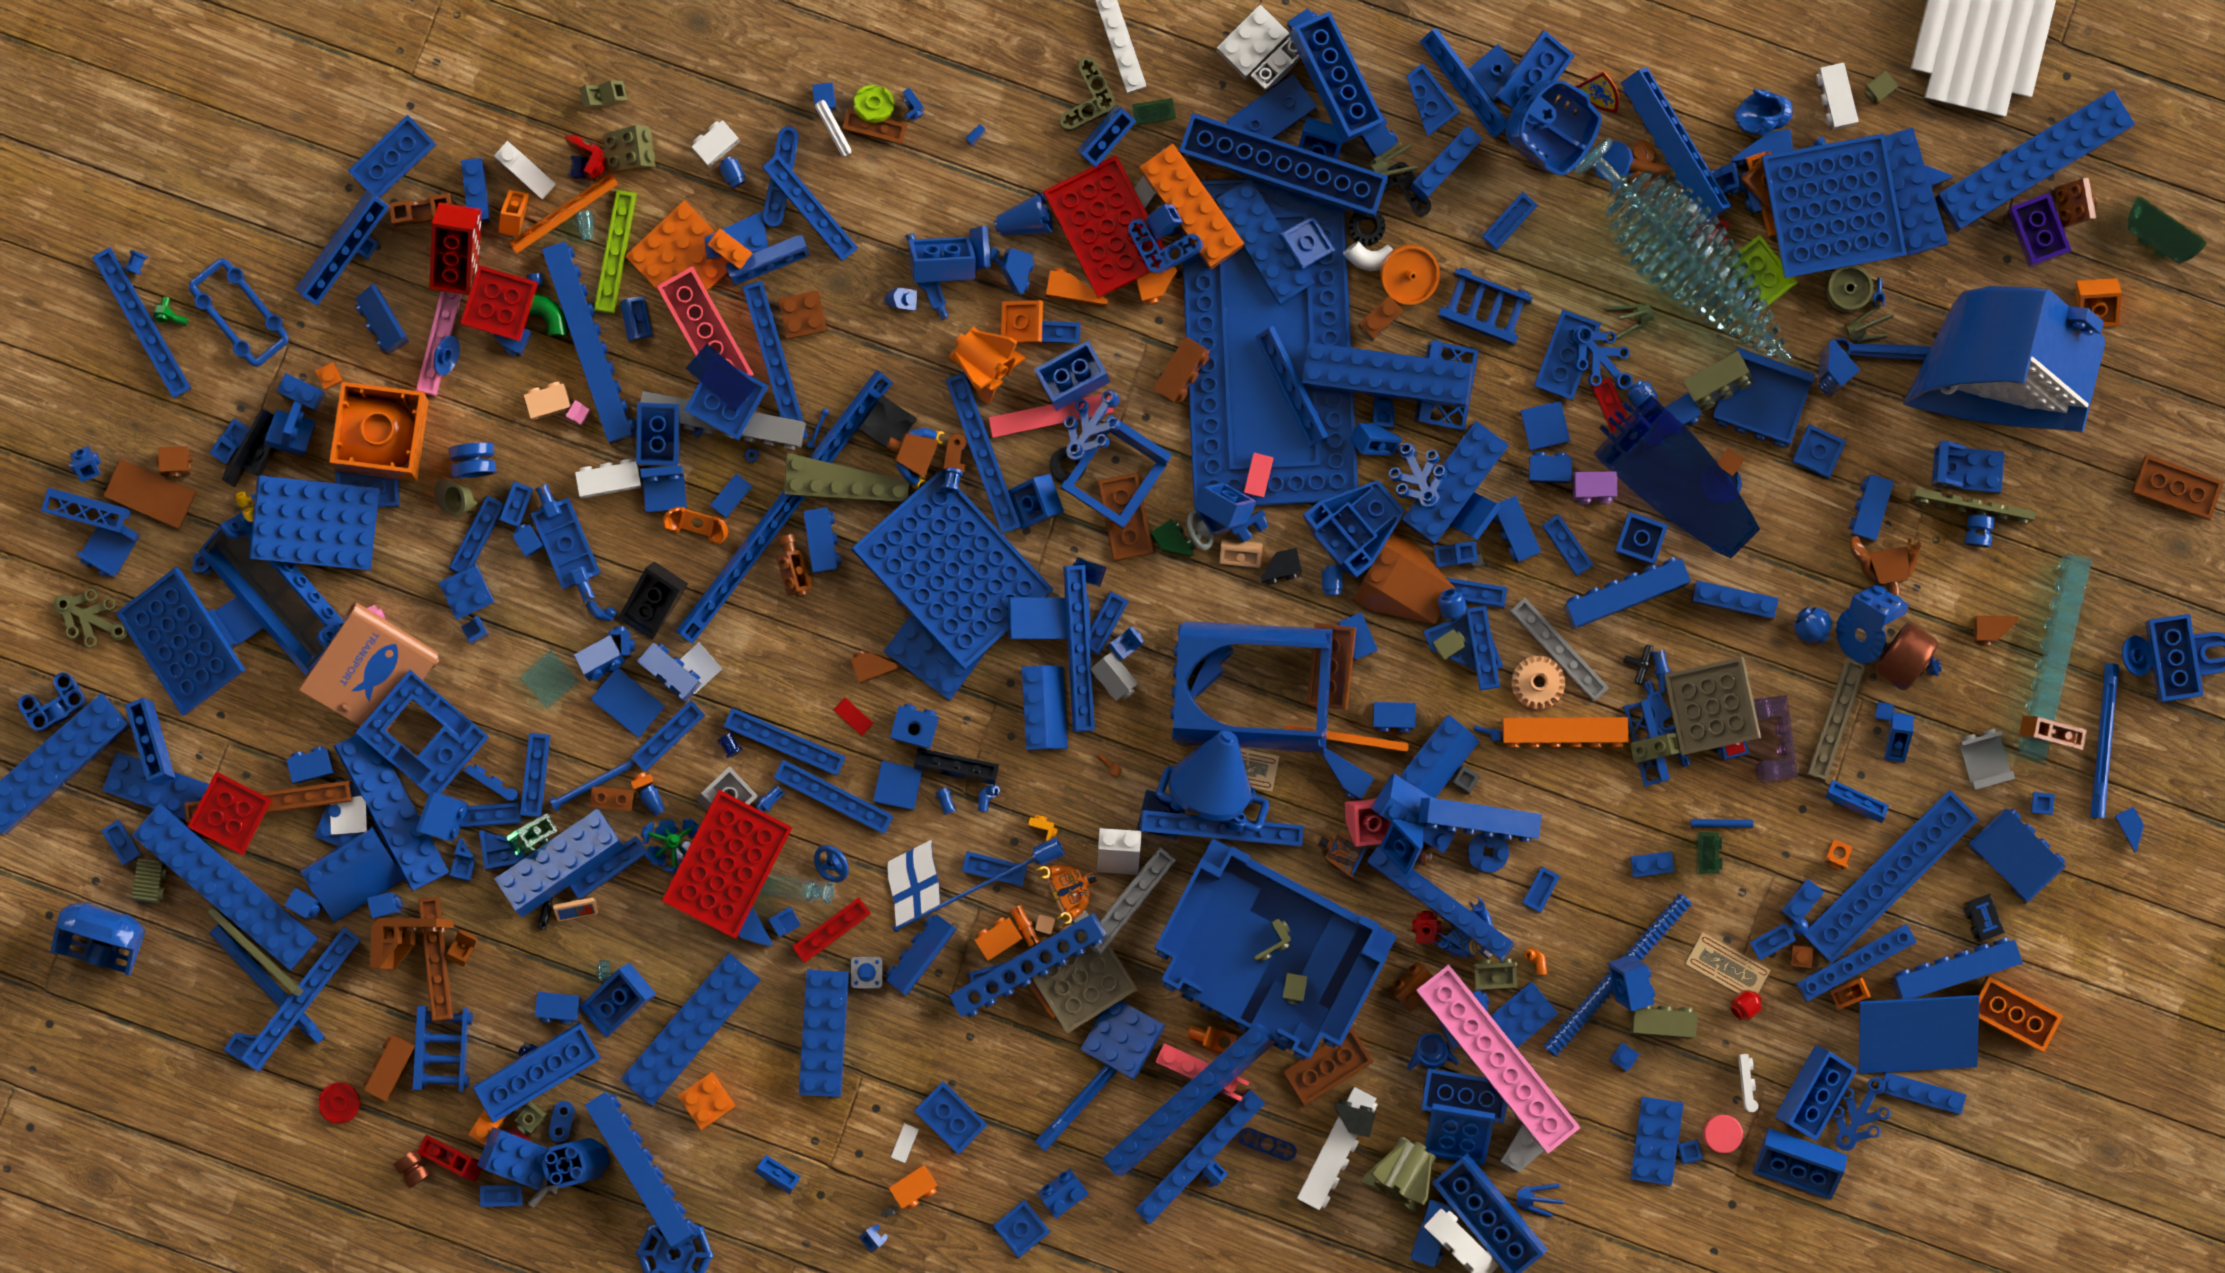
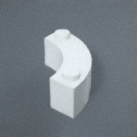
M1441 1208L1424 1226L1448 1251L1454 1250L1452 1254L1470 1273H1493L1499 1266L1488 1250L1485 1251L1456 1223L1458 1218L1451 1211L1446 1213Z

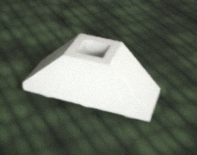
M1291 37L1251 74V77L1265 90L1277 84L1293 69L1301 58Z

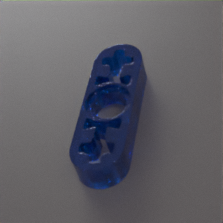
M1252 1128L1242 1129L1238 1136L1242 1145L1285 1161L1292 1160L1297 1153L1296 1147L1292 1143ZM1248 1131H1251V1136L1257 1138V1134L1262 1135L1258 1141V1147L1253 1146L1255 1142L1252 1140L1245 1143V1138L1242 1137V1134H1247ZM1270 1138L1273 1141L1274 1146L1271 1150H1264L1261 1143L1263 1139ZM1277 1141L1281 1142L1280 1147L1286 1148L1287 1145L1291 1146L1290 1150L1293 1151V1154L1288 1155L1287 1158L1279 1150L1277 1155L1274 1154Z

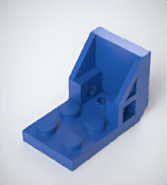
M1939 441L1934 448L1932 487L2001 493L2004 452L1969 449L1964 445L1950 441Z

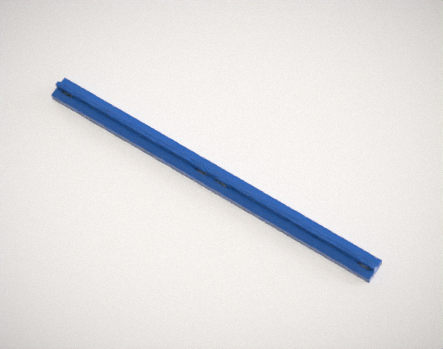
M876 370L809 458L832 463L893 382L882 372ZM880 378H881V379H882L881 382H880V383L878 384V386L874 389L873 387L876 385V383H877V382L880 380ZM784 491L781 493L676 630L678 634L692 644L695 642L804 500L805 495H793L788 503H786L790 495L784 494ZM781 509L782 511L778 514V516H777V517L775 518V520H774V519H773L774 516H775V515L777 514V512ZM692 623H694L692 628L686 634L685 632L687 631V629L691 626Z

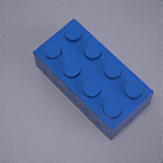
M1427 1068L1420 1110L1431 1112L1434 1103L1495 1113L1494 1122L1504 1123L1507 1104L1486 1078Z

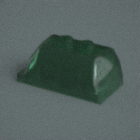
M2139 194L2133 199V205L2128 216V230L2138 236L2137 241L2148 247L2150 244L2156 248L2155 253L2165 259L2168 256L2176 263L2181 264L2192 259L2207 244L2206 239Z

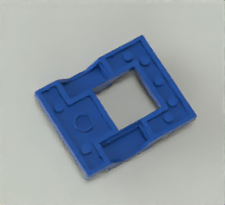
M411 670L405 674L355 732L428 795L430 791L441 793L489 738L487 734ZM412 699L444 725L418 756H415L386 731L387 727Z

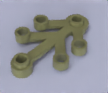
M88 589L84 594L72 598L66 594L57 596L53 606L55 611L64 617L67 626L66 635L74 639L79 635V629L75 627L72 614L79 616L85 634L84 643L90 648L95 647L98 643L90 622L111 632V636L118 641L127 638L128 631L123 624L113 625L94 615L105 610H114L117 606L114 599L106 598L102 603L81 609L75 605L85 601H96L98 598L96 590ZM93 591L95 593L94 598L89 599L88 593ZM110 600L113 601V606L108 608L106 603ZM62 601L67 602V606L65 608L60 607V603ZM72 628H75L76 634L74 636H71L69 634V631ZM117 628L122 629V634L119 636L115 633ZM93 637L94 643L89 645L88 639Z

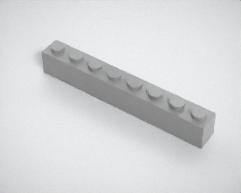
M642 391L640 402L679 404L680 425H683V429L695 431V428H702L703 433L715 435V431L722 432L684 411L689 400ZM755 412L742 436L744 441L755 442V439L763 440L765 445L775 446V443L783 444V448L795 450V447L802 446L806 423ZM722 432L723 437L733 438L730 435Z

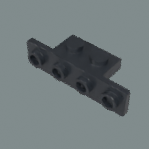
M262 408L259 414H257L242 444L225 470L222 480L233 487H236L245 470L256 476H261L276 448L264 445L267 436L266 432L274 417L267 410Z

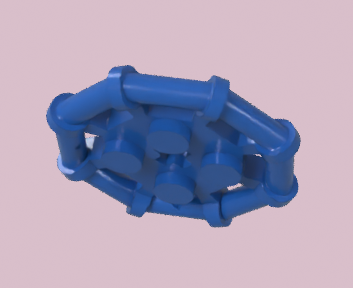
M656 1223L649 1224L642 1242L635 1252L643 1272L705 1273L712 1257H714L704 1232L705 1228L694 1224L697 1228L695 1234L698 1237L703 1252L697 1253L693 1241L690 1240L678 1248V1253L681 1254L680 1258L676 1257L672 1260L669 1251H674L675 1249L671 1248L666 1238L660 1235L658 1232L660 1229ZM654 1236L658 1241L653 1251L647 1250ZM647 1256H653L657 1268L653 1271ZM696 1257L702 1258L697 1272H695L691 1268Z

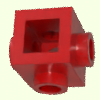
M1421 911V913H1417L1416 920L1412 919V932H1416V943L1434 944V941L1437 942V933H1441L1442 921L1438 920V915L1432 911Z

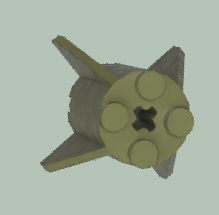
M1400 1136L1392 1152L1363 1176L1361 1182L1379 1189L1384 1194L1388 1192L1392 1195V1199L1401 1202L1410 1212L1414 1213L1418 1203L1424 1205L1428 1199L1431 1166L1436 1156L1425 1151L1426 1146L1417 1141L1413 1144L1405 1137Z

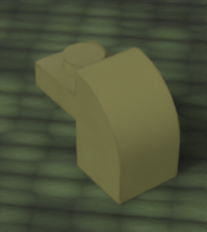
M610 80L600 85H584L579 87L584 107H590V110L611 107L628 100L623 81Z

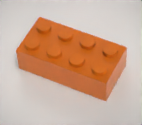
M1990 976L1985 977L1976 994L1979 995V1021L2040 1053L2045 1052L2063 1015Z

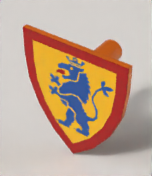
M1604 71L1575 86L1589 94L1590 103L1594 107L1617 113L1619 94L1615 84Z

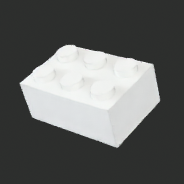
M1259 5L1217 47L1216 52L1246 81L1289 38V32L1266 9Z

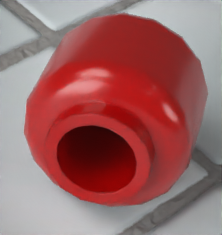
M1743 990L1731 1001V1012L1738 1020L1749 1021L1761 1011L1762 1006L1760 1002L1762 999L1756 992Z

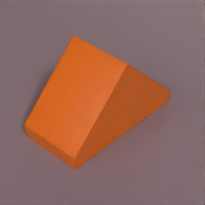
M1862 977L1830 990L1838 1010L1871 997Z

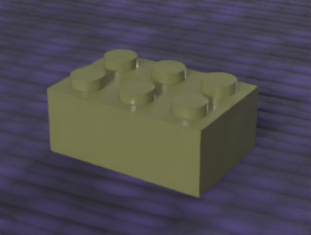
M1739 351L1683 381L1699 410H1708L1720 399L1726 400L1732 397L1733 392L1749 388L1754 379Z
M1651 1006L1631 1011L1630 1034L1696 1038L1698 1013L1693 1012V1008L1680 1007L1678 1011H1672L1671 1006H1657V1009H1651Z

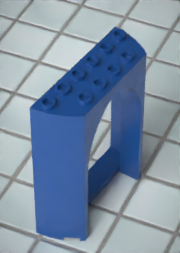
M1184 621L1183 624H1179L1178 644H1175L1174 657H1177V665L1173 666V678H1176V686H1172V698H1175V705L1171 707L1170 712L1171 719H1174L1172 740H1175L1178 745L1202 746L1219 732L1230 731L1236 735L1240 748L1326 753L1333 629ZM1249 644L1321 648L1316 731L1235 727L1221 723L1210 717L1197 705L1189 691L1187 681L1194 668L1206 656L1218 649L1231 645Z

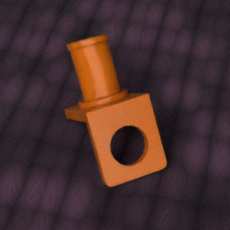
M1191 1025L1188 1030V1038L1203 1042L1202 1046L1222 1053L1228 1049L1220 1046L1219 1042L1222 1037L1230 1039L1229 1047L1237 1040V1035L1210 1026L1205 1030Z

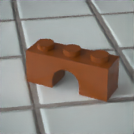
M450 193L429 196V199L412 202L405 200L388 203L390 206L391 222L394 227L433 221L439 202L453 204V198Z

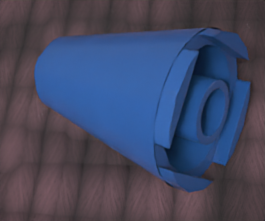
M1042 193L1036 194L997 215V220L994 221L997 233L1000 232L1002 236L1052 233V217L1050 210L1044 205L1047 203Z

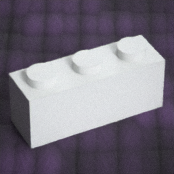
M1839 63L1820 68L1818 74H1816L1817 85L1822 87L1821 102L1827 108L1828 114H1825L1827 125L1831 126L1832 131L1857 125L1859 121L1845 64Z
M632 459L621 460V464L618 465L604 463L600 464V468L592 469V466L580 468V472H575L580 498L642 488L638 464H636V461L633 462Z

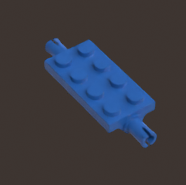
M548 484L542 485L545 494L539 486L535 490L538 493L542 506L540 510L531 513V516L563 590L577 586L583 603L589 601L586 592L590 600L595 598V595L588 581L590 578L600 575L601 572L569 498L557 502L553 499Z

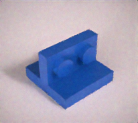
M294 401L290 413L276 410L264 445L304 456L313 434L316 420L305 418L304 412H301L302 403Z

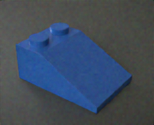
M638 402L636 464L678 466L680 462L679 404Z
M628 963L611 975L580 1008L607 1038L642 1009L656 993L633 965Z

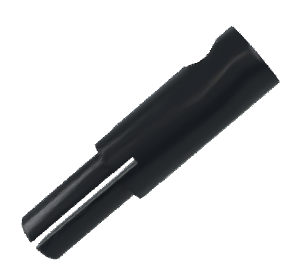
M553 897L546 901L542 907L537 926L538 929L546 930Z

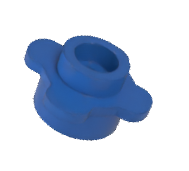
M199 553L194 554L191 571L193 573L201 572L204 575H209L211 573L210 565Z

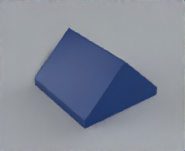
M1394 819L1379 848L1408 876L1423 848L1424 826Z

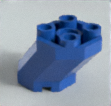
M591 1137L551 1147L542 1161L545 1178L560 1188L599 1179L610 1164L606 1146Z

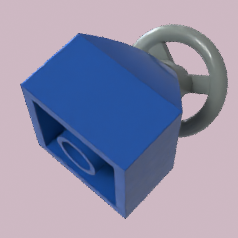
M1225 483L1203 487L1195 511L1190 512L1187 518V528L1193 543L1199 549L1208 550L1213 543V534L1231 531L1248 523L1256 501ZM1193 520H1194V523H1195V530H1196V532L1194 531ZM1201 536L1207 539L1206 544L1200 542Z

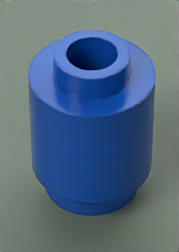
M730 156L720 161L721 165L718 168L727 185L735 188L746 182L744 179L745 174L737 158L732 159Z
M1325 566L1326 570L1321 571L1322 590L1325 596L1341 595V590H1343L1342 570L1338 569V566Z

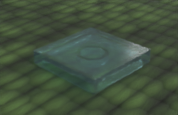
M551 650L520 677L547 709L579 682Z

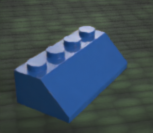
M1834 339L1820 352L1818 382L1820 383L1818 387L1825 395L1829 394L1830 396H1833L1860 371Z
M1063 666L1022 667L1026 751L1068 749Z
M1448 714L1400 775V778L1431 797L1436 798L1480 741Z
M1392 773L1371 809L1391 822L1394 819L1424 826L1423 841L1444 853L1454 838L1455 832L1444 830V826L1432 829L1426 828L1424 823H1418L1421 798L1433 797Z
M937 914L935 917L931 915L924 923L925 930L922 934L918 932L911 941L913 946L910 950L905 949L899 956L900 963L897 967L893 965L886 974L888 976L886 981L906 996L957 930Z
M1815 1045L1777 1111L1775 1118L1817 1141L1856 1073L1857 1068L1830 1051Z
M1768 1128L1752 1173L1831 1200L1844 1174L1848 1155Z

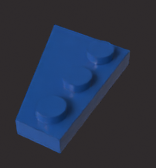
M1423 63L1406 76L1427 137L1460 113V110Z
M762 211L722 229L750 250L752 254L768 248ZM715 233L704 238L707 260L723 258L707 246V243Z

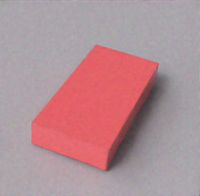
M1258 453L1253 454L1244 490L1245 494L1264 498L1274 457Z

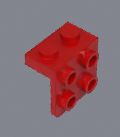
M572 134L571 137L566 135L564 139L569 146L591 156L583 171L589 179L596 181L597 177L600 178L605 170L603 166L606 161L603 155L604 152L595 144L590 143L589 146L586 145L583 139L577 135Z

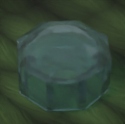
M600 960L598 962L597 977L599 980H607L610 977V962L607 960Z

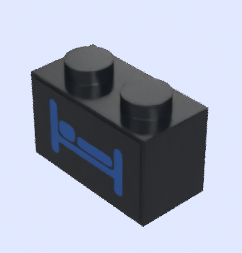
M1991 894L1964 903L1963 912L1966 919L1971 920L1973 927H1970L1974 939L1977 938L1978 942L2005 933Z

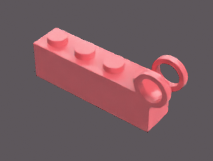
M1165 1043L1155 1062L1190 1079L1196 1077L1209 1065V1063ZM1237 1076L1220 1092L1241 1101L1243 1097L1233 1092L1238 1082L1248 1086L1249 1081Z

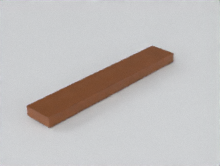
M439 896L418 899L420 918L442 919ZM422 932L432 1022L454 1020L447 959H445L444 932Z

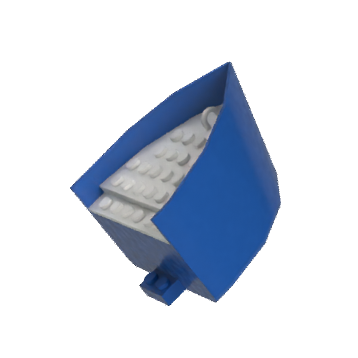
M1988 286L1964 291L1952 304L1903 405L1962 420L2011 427L2066 430L2083 433L2105 347V338L2101 335L2104 322L2089 308L2068 306L2050 289Z

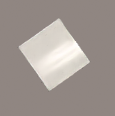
M700 642L680 659L685 664L683 666L684 669L688 672L693 670L701 677L698 681L702 685L695 693L722 670L720 665Z
M362 796L352 797V802L330 804V807L338 805L341 809L338 817L330 816L331 834L367 831L366 802Z

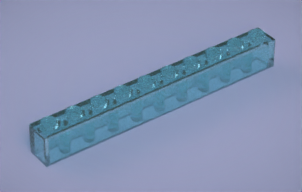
M2068 553L2064 558L2061 557L2058 569L2061 570L2060 578L2057 577L2055 580L2054 589L2057 590L2055 598L2052 597L2049 609L2052 610L2050 618L2047 617L2045 623L2047 634L2046 638H2042L2040 649L2043 650L2041 658L2038 657L2035 669L2038 670L2037 678L2034 677L2031 684V689L2034 690L2032 698L2029 697L2026 709L2029 710L2028 716L2041 717L2052 721L2056 719L2092 563L2090 558ZM2023 737L2019 738L2017 750H2020V756L2044 761L2047 759L2050 743Z

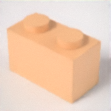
M554 382L548 384V388L542 390L539 387L528 390V394H525L524 398L532 421L562 413L571 408L564 383Z

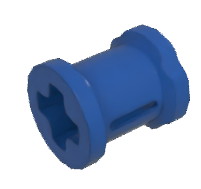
M130 250L131 256L127 266H124V270L140 276V270L148 256Z
M945 468L944 473L946 476L941 490L947 493H959V479L963 472L956 468Z

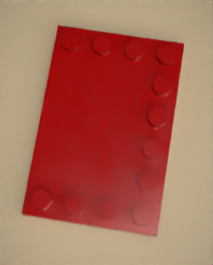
M1117 155L1099 163L1097 167L1093 166L1043 191L1098 299L1152 273L1148 269L1128 230L1130 222L1135 219H1141L1147 224L1148 214ZM1136 225L1134 232H1137L1141 238L1146 237L1141 232L1143 226ZM1155 239L1160 250L1164 249L1165 247L1161 239ZM1150 241L1145 242L1142 246L1143 251H1151L1153 243ZM1154 255L1150 256L1155 263L1152 267L1159 269V264L1162 261L1159 262Z
M718 789L661 901L736 939L793 827Z

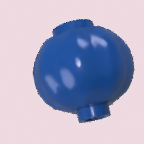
M1808 606L1796 615L1797 621L1794 623V631L1801 641L1810 644L1816 642L1823 644L1830 638L1828 634L1832 628V618L1826 610L1818 607L1811 609Z

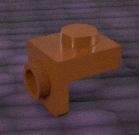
M459 930L445 959L464 967L474 951L477 937Z

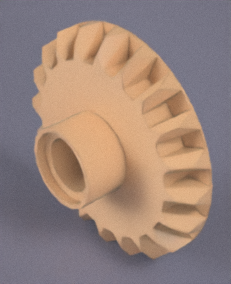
M1532 656L1524 659L1517 665L1512 675V690L1515 697L1523 705L1532 709L1551 707L1558 702L1565 689L1563 670L1557 662L1545 656ZM1535 677L1543 678V687H1536L1533 680Z

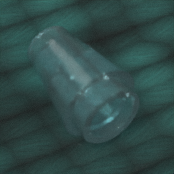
M592 211L577 212L574 220L581 239H594V215H592Z

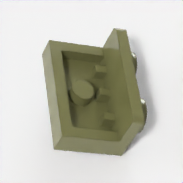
M1504 959L1503 962L1499 960V963L1491 964V960H1479V964L1474 965L1475 990L1517 988V962H1512V959Z

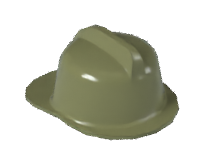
M446 478L440 479L436 483L434 490L436 502L453 517L460 518L464 513L470 511L473 506L477 505L468 487L458 485Z

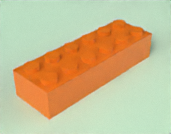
M1171 144L1139 167L1140 173L1163 205L1175 206L1183 221L1179 227L1185 236L1195 234L1202 240L1203 248L1198 254L1210 271L1244 247V242L1174 144ZM1190 240L1192 246L1196 248L1195 244L1198 241Z

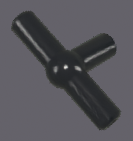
M1647 644L1645 646L1641 659L1627 655L1624 657V663L1639 667L1634 681L1637 685H1642L1646 670L1650 666L1649 661L1654 648L1652 645Z

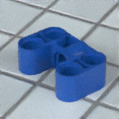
M61 672L55 676L53 683L60 696L44 706L32 695L26 694L20 697L18 707L32 729L39 732L47 731L85 706L86 697L72 675ZM68 677V686L62 688L60 686L61 679ZM78 694L80 697L79 703L72 705L71 697ZM28 699H32L34 702L30 710L25 708V702ZM42 716L45 720L44 725L37 727L35 721L38 717Z

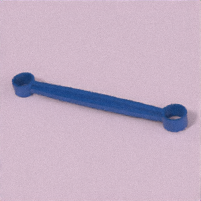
M1844 338L1835 340L1847 346V355L1875 358L1925 360L1931 346L1850 344Z

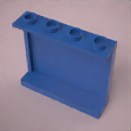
M1737 347L1735 352L1739 351L1754 382L1745 390L1739 389L1733 392L1732 397L1717 401L1711 420H1714L1715 424L1721 427L1732 426L1735 428L1734 431L1741 434L1752 433L1754 438L1761 441H1766V439L1774 441L1773 444L1778 447L1785 448L1790 446L1815 374Z

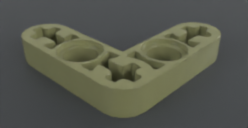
M1091 57L1081 59L1078 67L1093 99L1062 114L1060 124L1066 131L1075 130L1109 113L1115 107V99L1096 61ZM1085 62L1093 64L1091 71L1094 76L1089 78V80L1086 78L1090 77L1088 70L1082 69ZM1100 80L1103 83V87L1100 90L1092 89V81ZM1106 90L1107 93H1104V97L1107 101H1112L1109 103L1110 107L1101 106L1100 104L1103 103L1101 96L1096 98L1095 95L1102 94ZM1091 107L1094 113L1091 117L1087 118L1082 115V109ZM1078 111L1081 122L1077 118L1073 121L1072 126L1064 124L1067 116L1070 119L1076 117L1074 112Z

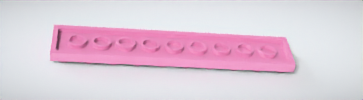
M1447 965L1416 990L1418 995L1547 1154L1580 1129V1126L1450 965Z

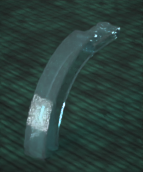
M769 874L759 894L831 904L834 896V884Z

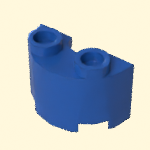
M1730 163L1717 170L1710 171L1724 195L1728 193L1734 195L1743 192L1735 163Z

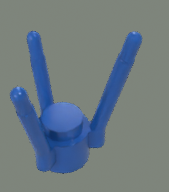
M1561 1185L1523 1186V1189H1518L1516 1206L1552 1217V1213L1530 1205H1533L1534 1202L1564 1204V1201L1534 1197V1193L1531 1191L1560 1188Z

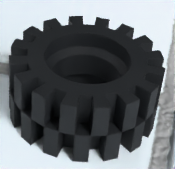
M1354 212L1348 224L1350 237L1355 242L1359 241L1362 246H1372V244L1378 243L1385 232V219L1380 212H1377L1375 219ZM1364 219H1370L1375 224V229L1370 234H1364L1359 230V223Z

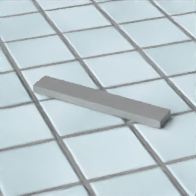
M1525 597L1509 611L1593 702L1609 689L1602 679Z
M1161 847L1157 849L1100 920L1107 934L1102 938L1104 942L1095 947H1092V945L1088 946L1098 955L1104 951L1176 861Z

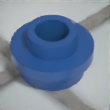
M1932 656L1927 668L1930 676L1935 675L1937 677L1939 672L1942 671L1939 659L1935 660L1934 656Z

